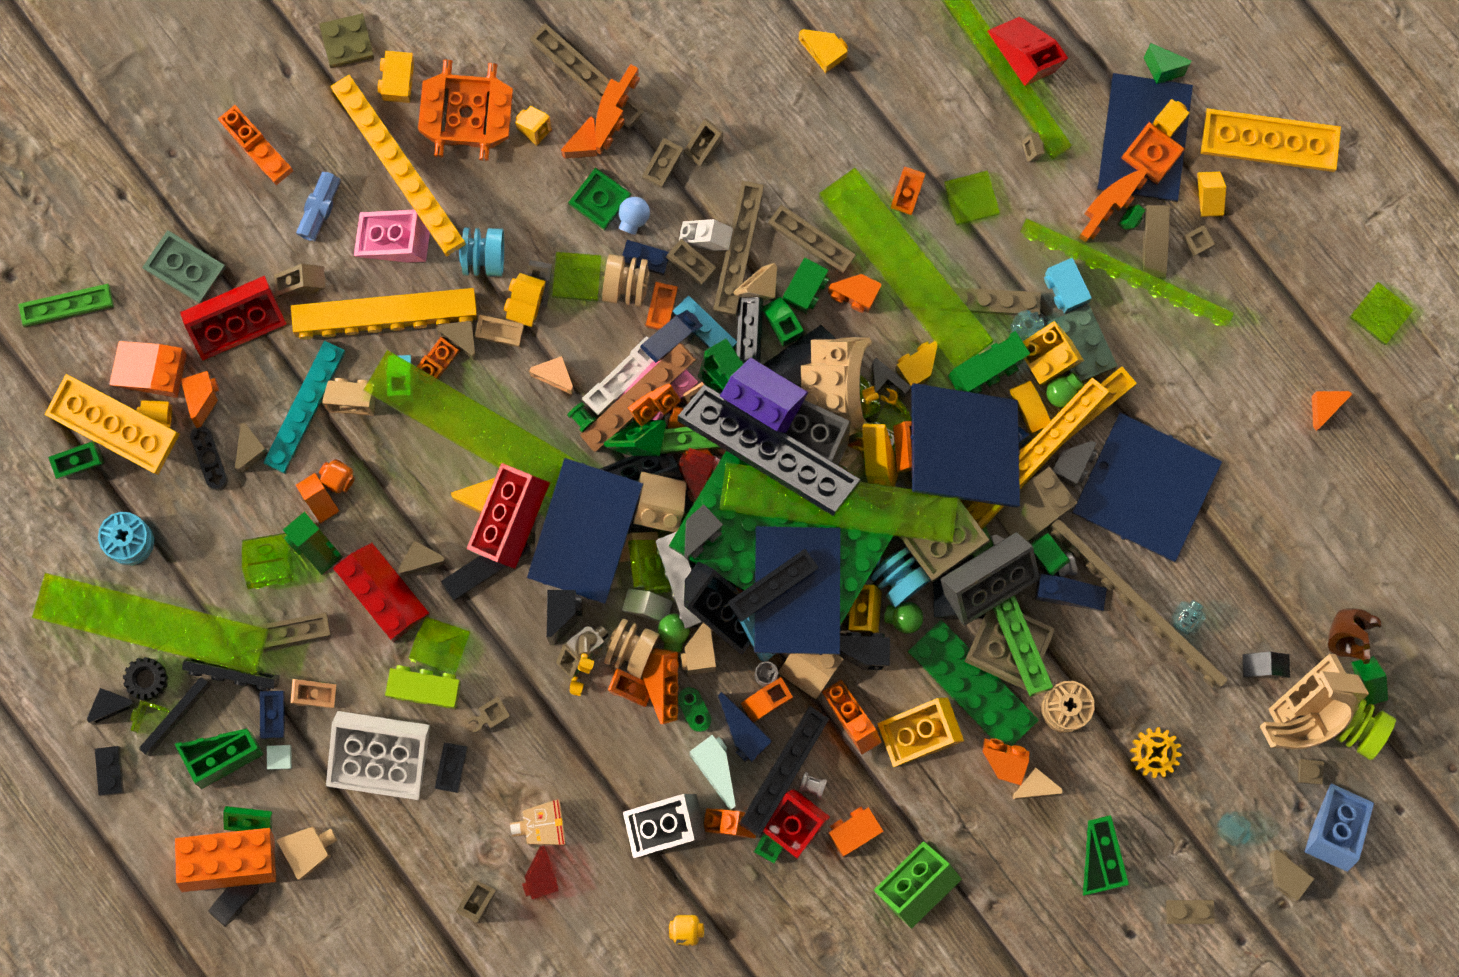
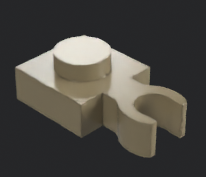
M496 697L478 708L482 715L471 717L467 723L470 724L472 721H477L479 726L473 730V733H478L485 724H488L490 729L511 716L500 698Z

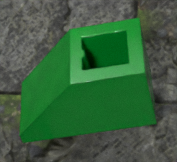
M781 297L763 306V313L782 347L803 337L804 330L791 308Z

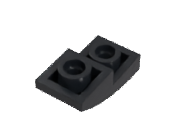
M256 884L227 887L208 911L226 927L243 912L242 907L259 893V887Z

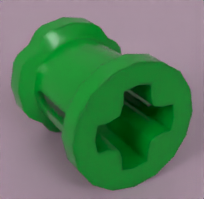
M583 402L576 405L567 414L580 427L581 433L597 420L587 412Z

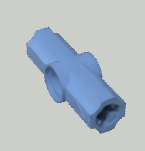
M329 172L321 173L314 192L306 200L304 206L305 213L296 232L298 236L315 242L324 220H327L333 207L332 200L341 182L339 177Z

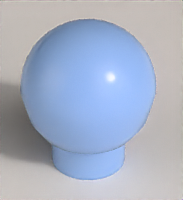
M629 197L621 203L619 208L621 220L619 229L636 235L638 227H642L650 217V208L645 200L640 197Z

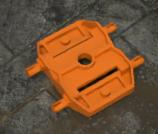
M447 59L443 60L442 73L424 80L422 83L418 131L435 143L434 157L438 158V155L440 158L444 157V145H467L480 148V161H489V149L509 139L513 88L497 79L498 65L493 63V71L492 63H488L486 77L461 76L451 74L453 61L448 60L447 62ZM449 89L445 131H442L445 91ZM490 93V94H489V105H488L486 135H484V125H485V115H486L487 94ZM470 108L473 113L470 117L464 118L460 115L461 110Z

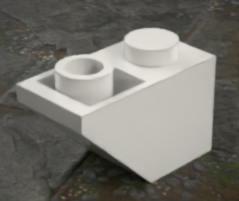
M715 219L683 221L679 240L683 239L692 247L712 251L729 250L733 228Z

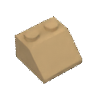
M335 378V381H328L323 405L328 412L374 416L377 389L368 380H358L357 383L348 382V379Z
M641 472L638 482L644 483L633 516V524L677 532L684 514L686 482Z
M704 623L685 646V653L681 654L682 669L687 670L688 675L716 672L711 629Z
M790 654L778 674L816 700L842 663L843 658L839 655Z

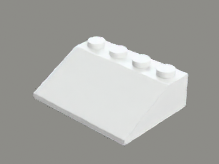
M337 711L332 721L326 786L419 800L430 725Z

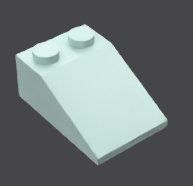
M711 735L692 749L689 755L727 807L733 811L736 805L727 754L725 752L727 747L720 737L715 739Z

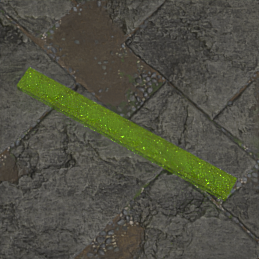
M941 0L1033 133L1038 132L1040 139L1044 143V149L1053 160L1069 150L1072 144L1030 85H1023L987 32L990 30V27L971 0Z
M1025 219L1020 232L1029 240H1039L1044 243L1045 247L1051 250L1058 249L1065 252V255L1073 258V260L1080 259L1085 261V264L1090 268H1100L1107 271L1106 274L1115 279L1120 277L1134 288L1142 287L1148 290V293L1154 297H1164L1169 300L1170 304L1176 307L1183 306L1190 309L1189 312L1199 317L1203 315L1210 318V321L1215 325L1227 326L1232 320L1234 313L1034 221Z

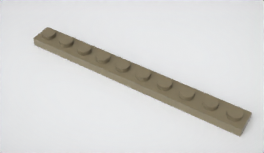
M1057 519L1049 527L1052 531L1050 534L1055 540L1060 543L1063 541L1069 547L1067 550L1072 553L1073 557H1080L1086 563L1084 566L1090 573L1099 575L1102 578L1101 583L1108 590L1111 591L1113 589L1119 594L1118 599L1125 606L1128 607L1130 605L1136 611L1135 615L1142 622L1145 623L1147 621L1153 627L1152 631L1160 639L1164 637L1170 643L1169 647L1177 655L1182 654L1187 659L1186 664L1192 670L1200 671L1204 675L1203 680L1212 688L1215 686L1218 689L1226 683L1228 679L1060 519Z

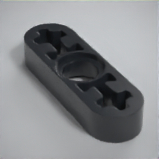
M205 426L195 427L190 434V438L205 481L211 489L216 491L222 490L227 486L228 477L213 435ZM199 432H203L204 435L207 434L204 438L207 446L212 444V447L203 448L201 441L196 440L199 437ZM208 452L215 454L216 458L212 464H205L203 462V456ZM215 468L217 475L219 477H223L219 480V485H216L214 482H211V480L214 479V476L212 471L210 470L207 472V469Z

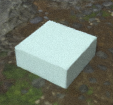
M291 745L267 746V770L292 769Z

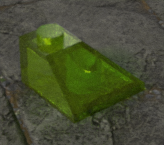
M426 617L416 635L408 658L413 662L455 675L470 631Z

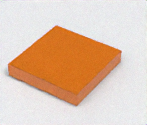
M1149 122L1123 154L1122 159L1136 170L1145 168L1148 171L1145 176L1158 185L1185 148Z

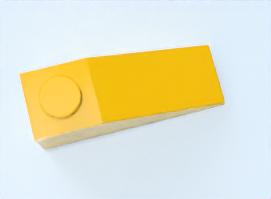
M863 424L865 468L870 490L893 492L899 472H897L896 458L886 425Z

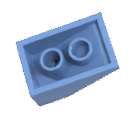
M1331 783L1309 834L1305 853L1348 872L1360 859L1374 803Z

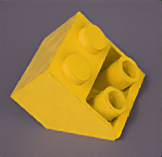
M1053 321L1023 341L1030 352L1025 361L1040 385L1049 384L1052 379L1063 375L1084 361L1073 341L1056 321Z

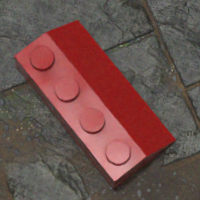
M265 275L180 312L184 326L202 361L286 325V321Z
M501 463L466 549L515 569L550 482Z
M372 542L351 553L333 567L335 572L393 643L430 614Z

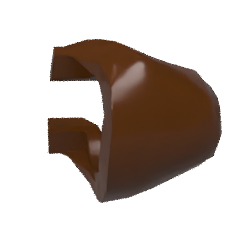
M1346 608L1340 610L1336 614L1329 631V651L1337 656L1361 659L1363 664H1369L1370 639L1368 633L1364 630H1370L1374 627L1380 628L1381 620L1362 609ZM1354 637L1363 640V646L1357 645Z

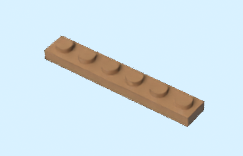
M679 343L580 436L594 452L600 450L604 446L605 441L619 432L634 418L628 410L629 406L649 392L674 382L696 361V358L682 343Z

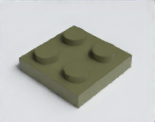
M363 13L319 24L330 68L374 58Z

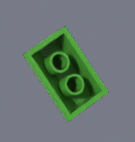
M923 841L873 891L912 929L962 879L944 858Z

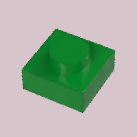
M1140 205L1129 206L1118 222V225L1123 229L1136 228L1143 219L1142 215L1145 209Z
M764 833L754 853L774 864L783 847Z

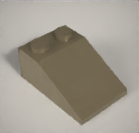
M1048 467L1020 489V506L1018 508L1004 506L995 517L1010 536L1017 532L1028 542L1073 509L1077 501L1053 470Z

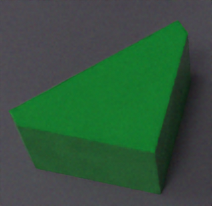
M1150 43L1144 55V60L1156 84L1185 76L1191 64V60L1153 43Z
M1049 533L1042 535L1031 544L1034 549L1036 562L1052 576L1070 562Z
M1371 656L1369 664H1363L1361 659L1351 662L1354 674L1359 675L1369 693L1364 698L1366 700L1365 707L1369 704L1387 701V675L1376 658Z

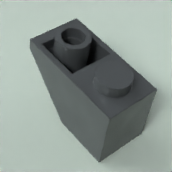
M1090 441L1060 453L1052 469L1060 481L1072 487H1075L1078 482L1083 483L1088 472L1085 470L1087 462L1092 463L1097 454V450L1094 449L1096 442Z
M704 504L686 520L684 557L687 560L691 557L697 558L705 550L703 546L708 541L713 543L722 535L720 531L723 524Z

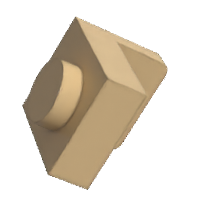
M847 446L838 466L860 478L866 470L860 451Z

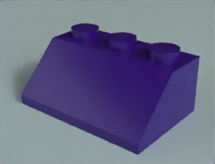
M749 358L730 377L720 397L775 431L786 433L809 392L755 359Z

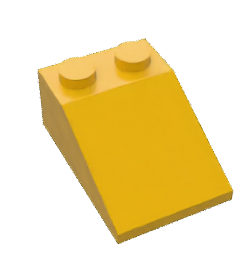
M948 697L936 698L877 723L893 767L936 753L964 741Z

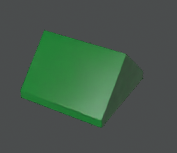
M634 420L605 441L604 445L628 456H660L666 427L665 420H649L644 426H641Z

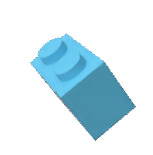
M1073 258L1047 269L1046 276L1044 277L1045 283L1049 289L1052 288L1055 294V304L1058 309H1062L1064 314L1090 302L1092 297Z

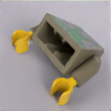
M587 626L562 646L556 663L572 679L569 691L573 695L581 696L584 683L577 682L581 678V671L587 674L590 673L594 666L593 660L600 654L604 640L609 636L607 630L602 626L595 630Z

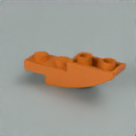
M630 64L619 83L613 79L609 81L600 101L595 126L596 150L600 155L604 149L608 150L610 148L614 132L616 130L619 132L625 119H623V110L619 107L623 108L629 98L627 96L631 88L635 89L639 83L638 68Z
M236 105L218 118L219 122L275 185H278L293 172L291 166L270 145L261 132Z
M1145 168L1135 171L1119 179L1104 190L1084 213L1091 220L1078 238L1085 243L1089 237L1094 240L1101 230L1098 227L1102 219L1107 221L1114 212L1111 207L1117 211H1120L1123 206L1127 209L1135 198L1131 195L1136 188L1140 190L1148 180L1144 177L1148 171Z

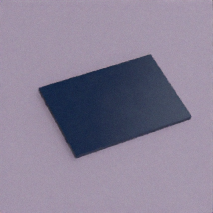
M1113 73L1097 190L1104 191L1124 176L1138 171L1122 159L1123 154L1149 122L1153 124L1155 118L1171 99L1183 103L1187 111L1190 112L1193 85L1170 81L1156 84L1154 79ZM1189 115L1171 137L1184 148ZM1184 151L1158 185L1148 179L1140 190L1136 188L1131 195L1178 202Z
M564 458L527 578L562 590H576L577 595L606 604L644 483L586 465L583 462L579 463Z
M756 526L755 583L804 549L807 550L819 568L755 613L754 653L840 655L841 528Z

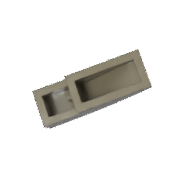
M1147 205L1145 207L1143 278H1166L1170 206Z

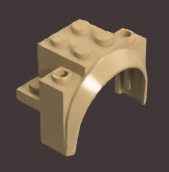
M870 337L811 340V363L801 365V388L809 392L805 400L851 421L849 435L861 432L863 424H873V422L867 423L865 421L860 401L861 363L866 348L872 345Z
M1329 654L1269 708L1275 722H1264L1260 728L1271 748L1307 749L1314 747L1340 734L1349 725L1355 712L1359 709L1358 703L1369 693L1359 675L1346 674L1336 654Z

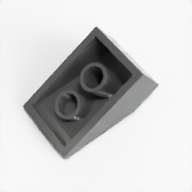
M682 794L623 812L633 858L707 840L697 794Z

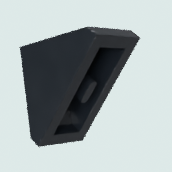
M1277 652L1242 654L1243 678H1290L1289 654Z
M100 688L88 714L87 721L94 725L132 709L137 705L128 698Z

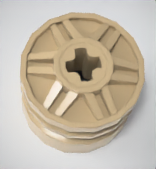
M609 254L604 276L602 302L617 304L621 294H625L626 305L630 306L632 296H636L635 306L641 307L647 294L649 283L648 260L642 259L640 269H637V258H633L630 266L625 267L624 256Z
M623 618L610 637L606 647L604 663L610 665L614 657H618L615 668L619 669L623 662L627 661V673L641 679L651 650L656 647L660 634L645 628L639 637L636 635L638 624L633 623L628 632L626 629L629 620Z
M1063 681L1056 684L1044 695L1041 703V714L1045 723L1051 729L1060 733H1071L1085 726L1092 718L1095 710L1094 698L1090 690L1076 681ZM1070 700L1071 705L1075 708L1067 711L1068 708L1064 704Z

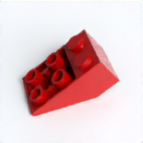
M1017 17L987 31L1024 86L1055 73L1068 59L1054 38L1021 17Z

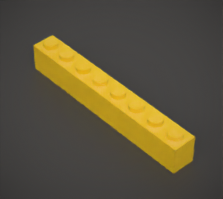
M474 288L291 305L293 333L301 340L312 339L314 335H322V337H334L336 333L357 335L359 331L368 330V333H379L382 329L391 328L392 331L404 330V327L407 326L422 329L426 328L428 324H436L438 326L449 324L450 322L471 321L473 323V320H478Z

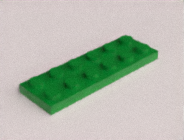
M940 620L908 653L991 739H998L1006 745L1013 746L1039 719L998 677L964 662L970 648Z

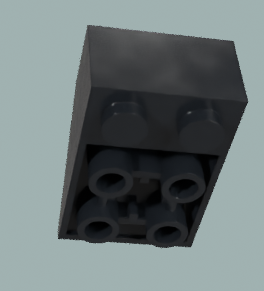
M848 632L846 636H840L839 656L863 670L887 671L890 666V637H885L884 633H871L869 637H861L859 632Z

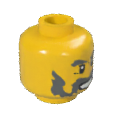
M677 915L669 924L670 940H673L678 946H695L698 944L699 938L704 937V923H700L696 915Z

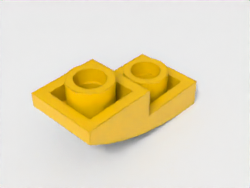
M1027 381L1010 389L1012 398L1018 400V411H1021L1028 432L1033 433L1046 427L1050 422V418L1032 382Z

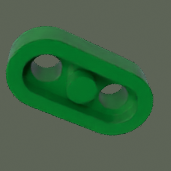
M692 687L681 690L678 695V704L689 727L695 732L706 731L711 725V716L699 691ZM687 695H692L694 697V701L692 703H687L685 701V697ZM697 716H702L704 718V722L702 724H697L695 722V718Z

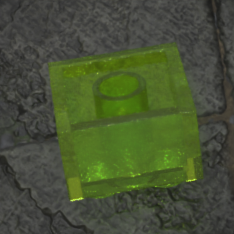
M286 533L242 540V571L247 589L294 582L291 547L284 539L287 535Z

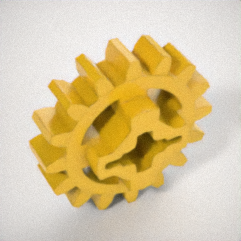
M1160 727L1155 728L1154 733L1150 728L1146 729V736L1140 732L1138 734L1140 740L1134 739L1132 741L1136 748L1130 749V752L1135 754L1131 762H1138L1135 769L1143 768V776L1150 772L1153 779L1157 777V773L1160 774L1161 778L1166 777L1165 771L1170 774L1173 773L1172 765L1179 766L1180 763L1176 758L1182 756L1181 753L1176 751V749L1181 747V744H1174L1173 742L1176 736L1169 738V730L1160 733ZM1156 737L1164 741L1161 743H1157L1150 738ZM1142 745L1145 749V755L1143 758L1141 757ZM1163 746V748L1158 753L1159 757L1156 756L1149 759V757L1152 756L1151 754L1154 752L1153 749L1155 750ZM1169 747L1171 751L1170 760L1167 757V749ZM1150 763H1157L1162 768H1152L1148 765Z

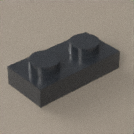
M444 742L435 789L459 793L467 746Z
M120 746L96 748L95 760L98 795L105 796L124 793Z

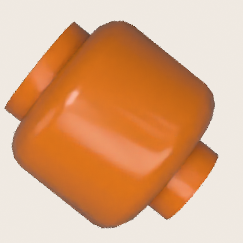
M337 459L330 463L325 462L319 471L322 485L337 494L342 491L347 492L355 480L353 469Z

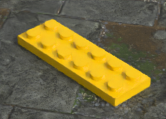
M1207 108L1205 111L1201 154L1335 172L1337 169L1341 127Z
M68 374L64 376L44 414L159 475L180 433Z

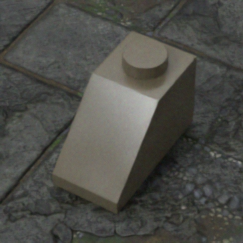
M299 264L274 274L276 297L313 294L325 289L324 266Z

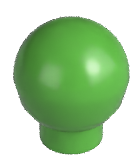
M1072 372L1067 377L1059 376L1052 379L1047 386L1046 395L1052 405L1064 408L1078 391L1084 387V384Z
M902 602L896 608L893 605H888L885 611V623L893 624L898 631L904 634L914 633L923 623V612L913 602Z
M679 614L665 616L658 625V633L660 634V639L664 642V649L682 652V645L689 636L690 628H685Z

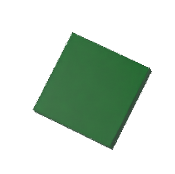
M595 167L570 199L568 205L605 231L619 213L621 203L631 197L632 194Z

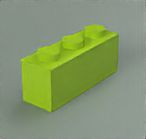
M397 665L396 669L390 668L385 696L391 699L456 709L461 681L456 679V675L443 673L442 677L434 676L433 671L420 669L419 673L411 672L410 667Z

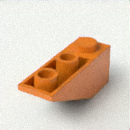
M654 648L648 657L642 677L660 724H666L678 720V652Z
M842 680L822 691V694L861 754L882 743L876 728Z

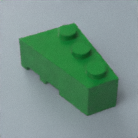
M1012 332L1005 341L999 344L996 342L991 345L989 350L980 355L973 356L954 368L949 373L948 378L955 389L979 394L983 391L981 388L988 385L990 388L1001 381L1000 377L1004 375L1010 377L1017 373L1020 364L1030 355L1017 332Z
M726 338L705 350L698 378L707 387L720 395L730 377L743 365Z
M305 511L283 529L287 534L284 537L285 541L298 555L303 553L321 575L343 558Z
M248 729L218 734V736L205 739L199 738L186 743H174L194 783L201 790L264 755L254 735Z
M1112 815L1088 820L1083 896L1129 885Z

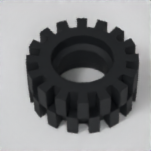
M148 657L137 658L135 662L131 661L129 663L130 666L128 668H125L126 674L123 675L125 683L123 684L127 688L126 691L139 700L150 701L153 698H158L160 693H164L163 689L168 685L166 682L168 675L166 674V669L158 661ZM144 670H149L154 675V682L148 688H142L137 683L138 674Z

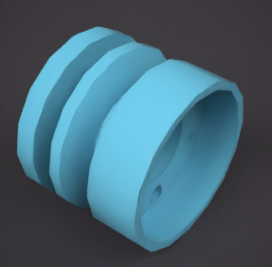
M464 227L462 238L466 245L459 249V261L463 276H469L471 265H473L474 276H478L481 266H485L487 276L502 277L504 268V230L501 228H488L486 238H481L480 229L475 228L474 238H471V229Z
M130 512L111 514L103 521L99 528L98 541L100 548L107 556L122 565L133 566L142 563L153 550L154 536L152 530L142 519ZM124 532L127 534L125 542L121 540V534Z
M907 547L885 559L870 577L873 582L881 577L884 578L878 585L879 589L888 585L892 587L887 593L886 598L894 608L912 597L931 580L922 567L915 570L911 568L916 561L914 556L905 561V558L911 553Z

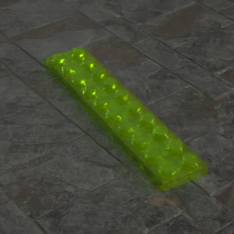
M853 168L819 193L821 200L931 338L937 342L939 348L955 368L993 343L992 337L856 168Z
M388 350L363 390L498 469L501 463L550 482L545 495L552 499L564 458L579 462Z
M726 463L719 510L952 544L958 497L912 492V489L860 482L836 515L832 516L754 467Z
M48 573L44 575L32 618L254 675L257 674L269 631L266 628Z

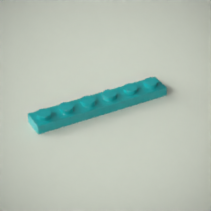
M323 342L263 462L264 465L281 473H286L324 397L327 383L332 381L346 353L344 349L329 342Z

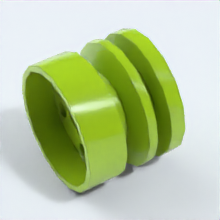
M1363 699L1358 703L1359 709L1355 712L1349 725L1340 734L1335 736V740L1341 743L1347 738L1345 743L1347 747H1351L1356 741H1359L1357 753L1369 760H1373L1388 740L1395 726L1396 718L1383 710L1375 717H1372L1375 707L1373 704H1369L1365 708L1366 700Z

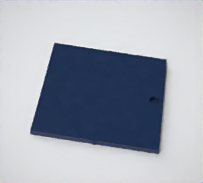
M913 383L911 385L912 435L910 437L912 440V492L1018 508L1020 506L1018 400Z
M1119 413L1072 514L1120 536L1122 540H1129L1175 563L1222 461L1174 439L1172 435L1168 436Z

